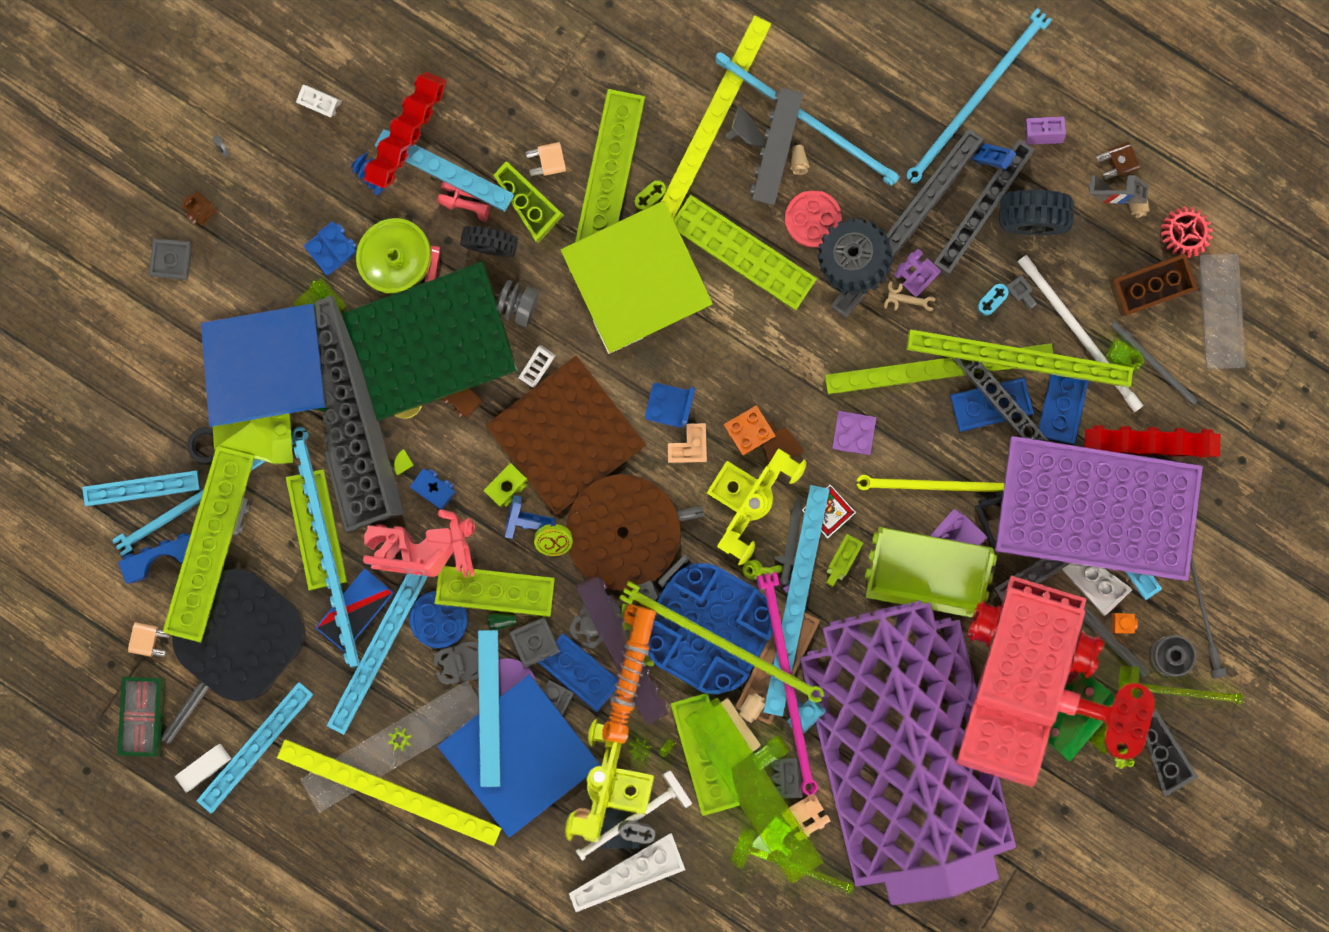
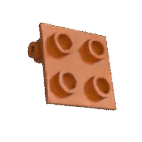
M757 405L724 424L730 438L733 439L743 456L776 437Z

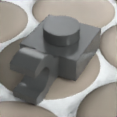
M1022 275L1006 286L1016 302L1022 299L1028 310L1036 306L1037 303L1030 296L1033 289Z

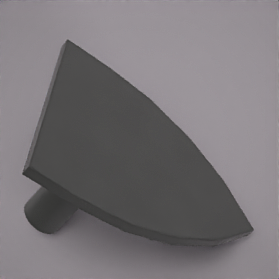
M738 106L732 130L726 133L727 138L731 140L738 135L746 144L750 143L757 147H765L758 127L751 117Z

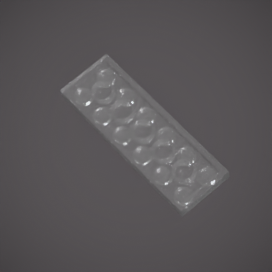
M1239 254L1200 255L1199 266L1206 369L1245 368Z

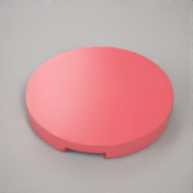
M805 191L798 194L791 200L785 213V225L789 235L797 243L806 247H819L820 243L823 244L821 239L823 235L829 234L828 229L832 226L836 228L838 226L837 223L842 221L841 209L833 197L822 191Z

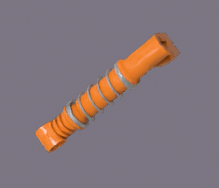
M629 604L624 612V621L632 625L630 638L625 644L627 650L623 653L624 661L620 663L622 667L621 673L617 674L619 681L615 684L617 687L616 693L612 694L613 697L610 702L611 709H613L610 712L612 716H609L611 721L609 720L605 723L602 731V737L605 741L624 744L628 737V726L625 724L628 723V720L626 718L630 717L628 714L635 707L631 697L638 696L635 693L637 686H640L638 684L639 678L643 676L641 670L642 666H645L643 663L644 658L649 653L650 647L648 643L657 612L649 608Z

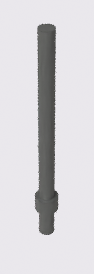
M1116 321L1110 325L1121 336L1120 339L1124 343L1127 342L1192 406L1198 401L1132 337L1133 334L1126 331Z

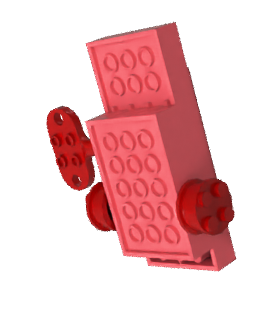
M1011 576L1001 606L998 605L996 608L986 605L983 600L981 603H977L972 619H975V621H972L967 637L970 638V642L977 640L986 643L989 650L956 764L1033 787L1038 777L1051 726L1055 722L1058 711L1072 716L1077 713L1103 721L1106 724L1104 743L1107 751L1115 758L1129 760L1140 754L1145 745L1155 704L1153 694L1147 687L1138 683L1124 685L1117 692L1111 706L1082 699L1080 694L1064 690L1068 672L1072 673L1075 670L1084 673L1087 678L1093 675L1099 663V659H1096V657L1102 651L1104 644L1101 636L1094 638L1085 635L1084 631L1080 632L1085 614L1086 598ZM1132 690H1140L1142 697L1139 699L1134 698ZM1119 744L1127 747L1126 754H1120L1117 751Z

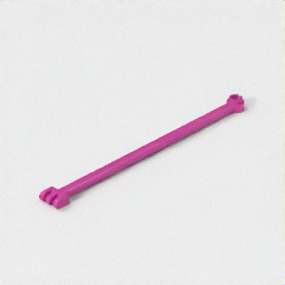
M772 572L771 581L769 573L764 574L765 582H763L762 575H758L759 589H765L780 669L792 675L774 586L779 585L778 575L776 572ZM783 682L803 778L801 791L806 795H810V793L814 795L817 792L818 786L812 779L795 689ZM809 783L810 789L807 791L805 786Z

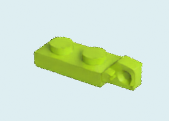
M849 534L845 535L828 566L827 573L830 576L826 584L833 587L837 579L842 580L846 576L863 542Z

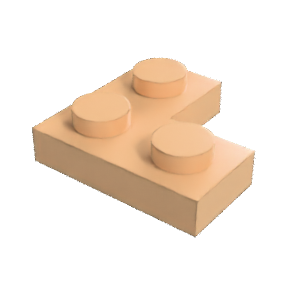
M706 423L686 424L687 443H668V463L707 462Z

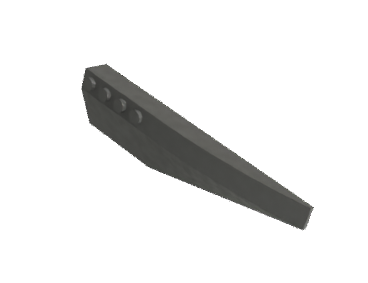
M328 296L316 302L317 327H320L318 341L319 345H321L320 360L322 364L325 408H329L323 416V423H326L324 442L327 443L325 458L345 532H350L404 515L360 362L333 296ZM337 399L340 400V401H346V400H349V401H348L347 403H343V404H342V403H339V402L337 401Z

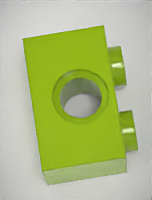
M510 463L488 485L484 492L501 508L504 505L507 507L511 504L513 495L517 491L521 493L527 487L526 482L528 480ZM505 482H511L513 487L511 491L505 492L502 490V485Z

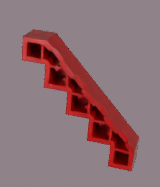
M428 72L417 76L414 82V93L405 97L402 102V115L391 121L389 137L381 140L377 145V158L368 162L364 168L365 181L382 188L393 184L396 179L395 171L398 167L402 168L409 156L407 152L410 145L415 146L421 135L420 128L422 124L427 125L433 114V105L435 102H440L446 79Z
M1093 425V429H1085V448L1129 455L1142 454V456L1220 457L1221 434L1213 433L1212 429H1201V433L1186 432L1185 428H1174V432L1159 431L1158 427H1147V431L1132 430L1130 426H1120V430L1104 429L1103 425Z

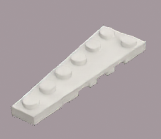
M1071 563L1061 569L1103 616L1107 615L1132 591L1128 585L1104 568Z
M672 833L570 892L569 895L575 911L578 912L684 871L685 868Z

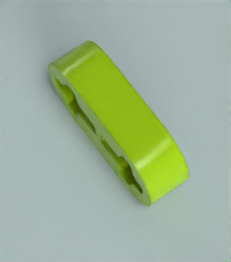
M654 181L636 196V208L639 211H643L655 205L666 193L665 184L661 181ZM654 186L662 187L661 194L657 192L653 196L651 195L654 192ZM649 196L647 206H640L639 199L642 198L644 200Z

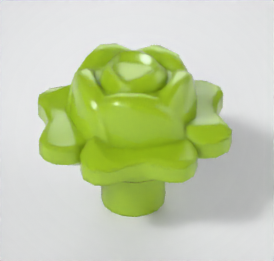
M1127 747L1125 749L1118 750V752L1120 754H1126ZM1115 758V767L1122 769L1126 765L1128 767L1134 765L1132 759L1121 760Z

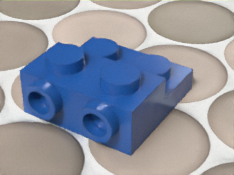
M333 221L304 245L327 277L356 255L355 248L357 247L351 238L348 240L343 235L345 230L339 223L335 225Z

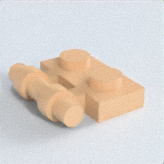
M815 794L808 795L780 812L790 830L798 826L800 831L794 834L797 841L810 837L809 834L817 829H823L824 825L830 822L827 815L822 818L818 816L817 813L824 809ZM812 817L815 822L805 827L803 822Z

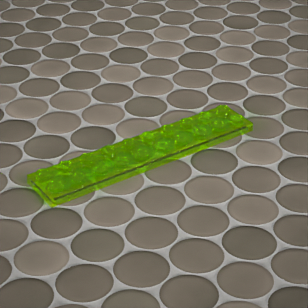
M715 698L686 717L684 720L790 884H793L822 864L824 861L719 699Z

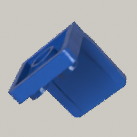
M654 383L645 414L646 420L684 428L688 421L695 387H690L689 390Z

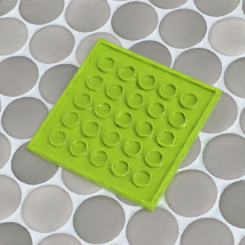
M665 201L659 202L561 249L609 353L713 305Z

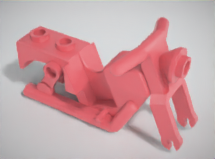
M439 510L438 516L451 520V530L449 528L427 530L426 539L419 544H414L411 536L402 527L394 526L391 529L381 524L368 526L364 535V544L374 550L378 544L385 543L375 552L374 556L365 555L363 562L371 564V568L376 570L435 577L440 573L454 552L456 569L468 578L467 571L470 570L469 573L473 576L474 569L470 549L465 537H470L474 533L475 523L472 522L471 518L462 521L454 512ZM401 550L403 560L394 559Z

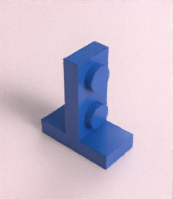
M513 496L505 526V537L513 538L516 525L523 529L533 528L537 530L545 525L551 524V526H555V518L520 511L521 496Z

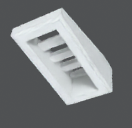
M538 346L518 378L534 388L556 355L543 346ZM539 353L545 355L549 359L546 361L545 359L539 356ZM535 359L544 364V366L541 367L535 363ZM533 366L534 368L539 370L540 373L537 374L536 372L531 370L530 367ZM528 372L529 374H531L532 376H534L536 379H535V380H532L531 378H529V377L526 376L525 374Z

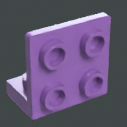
M953 509L930 535L932 537L975 545H982L987 539V536L971 520L956 509Z

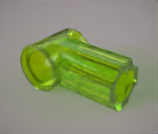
M780 735L771 739L765 744V747L750 757L759 771L790 751V748Z

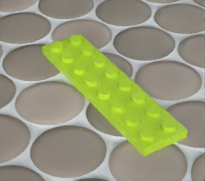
M692 195L689 196L674 218L680 235L795 311L817 280V278Z

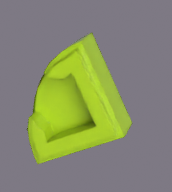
M404 449L395 459L394 467L397 476L414 466Z

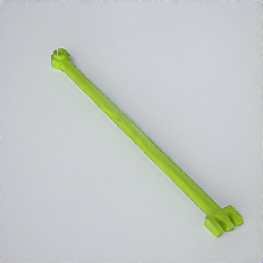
M628 581L627 585L633 588V590L624 588L623 592L628 594L629 597L621 595V600L630 605L633 601H636L651 610L657 611L656 613L805 693L812 702H820L822 700L820 696L814 697L812 695V692L817 690L823 697L824 692L821 687H812L639 593L638 591L641 587Z

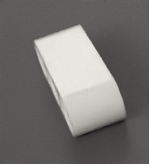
M220 743L177 774L175 778L187 793L232 759Z

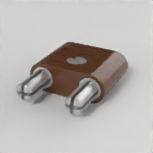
M1130 142L1107 149L1106 153L1096 156L1098 162L1110 159L1114 169L1103 174V176H1106L1104 177L1105 179L1114 176L1121 177L1140 169Z

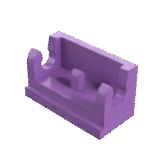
M1064 117L1026 118L1024 132H1026L1025 143L1027 145L1063 143L1066 136Z

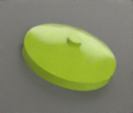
M399 218L386 219L373 225L361 238L356 252L357 268L363 280L373 289L385 294H396L417 286L426 276L432 259L431 245L425 233L414 223Z

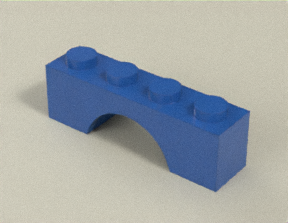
M180 534L177 536V540L171 542L170 540L158 543V547L153 549L151 546L140 550V554L135 556L133 553L123 556V560L118 563L125 583L132 584L148 578L149 568L158 557L171 555L180 563H183L191 534Z

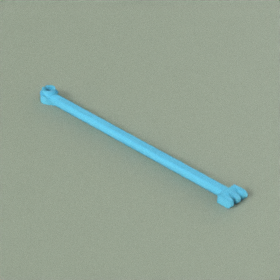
M1037 8L1029 18L1032 21L1029 27L919 163L908 170L906 175L908 181L912 178V172H917L918 177H913L911 183H918L921 180L923 171L1039 28L1044 31L1052 21L1050 17L1044 23L1042 20L1046 14L1043 13L1038 18L1037 15L1040 13V9Z
M719 52L716 55L715 62L724 69L727 68L774 101L776 91L730 61V58ZM799 109L798 118L883 175L884 178L882 180L886 184L892 186L898 181L900 176L897 173L883 166L808 113Z
M297 427L293 430L291 435L292 445L296 441H306L309 435L308 432H304L306 431L305 428ZM298 431L303 432V436L300 438L296 435ZM254 459L251 471L266 461ZM204 489L126 537L122 533L112 540L114 544L120 540L122 541V543L116 546L117 550L123 547L126 548L120 552V555L122 557L134 550L131 545L199 504Z

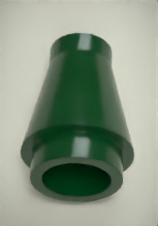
M492 613L487 615L489 630H501L508 626L516 625L515 613Z

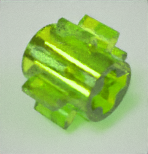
M636 738V744L629 743L633 750H629L628 753H634L633 760L640 757L641 761H643L644 755L650 757L647 749L652 748V746H646L647 739L640 742L639 738ZM637 744H641V747L646 748L642 755L634 751L637 748Z

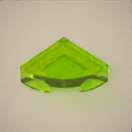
M669 738L659 751V754L665 758L676 742Z

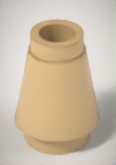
M795 145L792 147L791 170L796 175L805 174L808 172L809 163L804 146Z

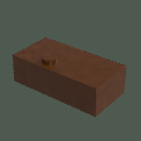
M1186 254L1177 255L1108 280L1121 316H1127L1198 290Z

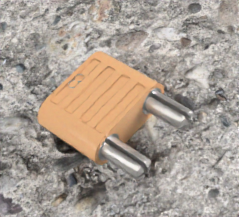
M560 142L538 146V149L526 151L527 158L540 156L542 167L531 169V176L539 174L546 176L566 171Z
M135 622L128 652L152 657V655L165 657V654L154 652L166 653L165 650L155 649L157 636L165 638L170 636L159 634L158 632L163 633V630H159L157 626Z

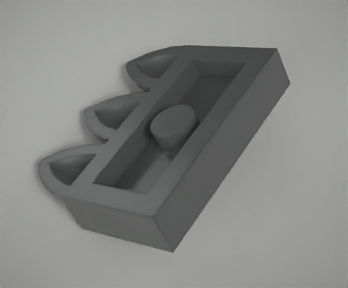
M799 758L777 759L773 761L770 766L780 772L773 775L771 780L781 786L774 788L772 793L779 798L802 797Z

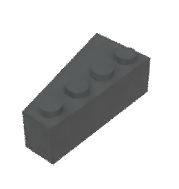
M1154 708L1145 742L1161 792L1166 797L1198 778V775Z

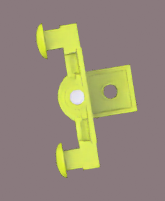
M778 449L759 479L754 478L729 461H726L707 494L737 512L717 547L727 554L731 553L739 558L738 565L745 564L751 558L755 549L754 541L747 545L739 540L750 521L760 519L770 511L773 504L771 487L780 472L782 471L791 477L789 484L797 482L805 471V459L799 464L790 458L791 455ZM732 481L736 482L739 486L735 493L730 492L728 489V484Z
M595 719L592 722L588 732V742L591 747H594L596 741L605 743L606 748L602 766L593 768L587 776V789L593 804L587 819L577 817L576 811L569 815L565 826L566 838L569 841L572 839L573 834L583 836L586 841L598 843L607 807L646 815L654 775L616 768L622 744L603 740L602 731L604 725L599 724V719ZM627 788H636V793L633 796L626 795Z

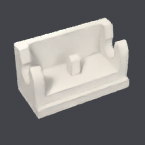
M307 85L302 86L296 103L329 117L336 115L337 112L335 110L342 102L340 99Z

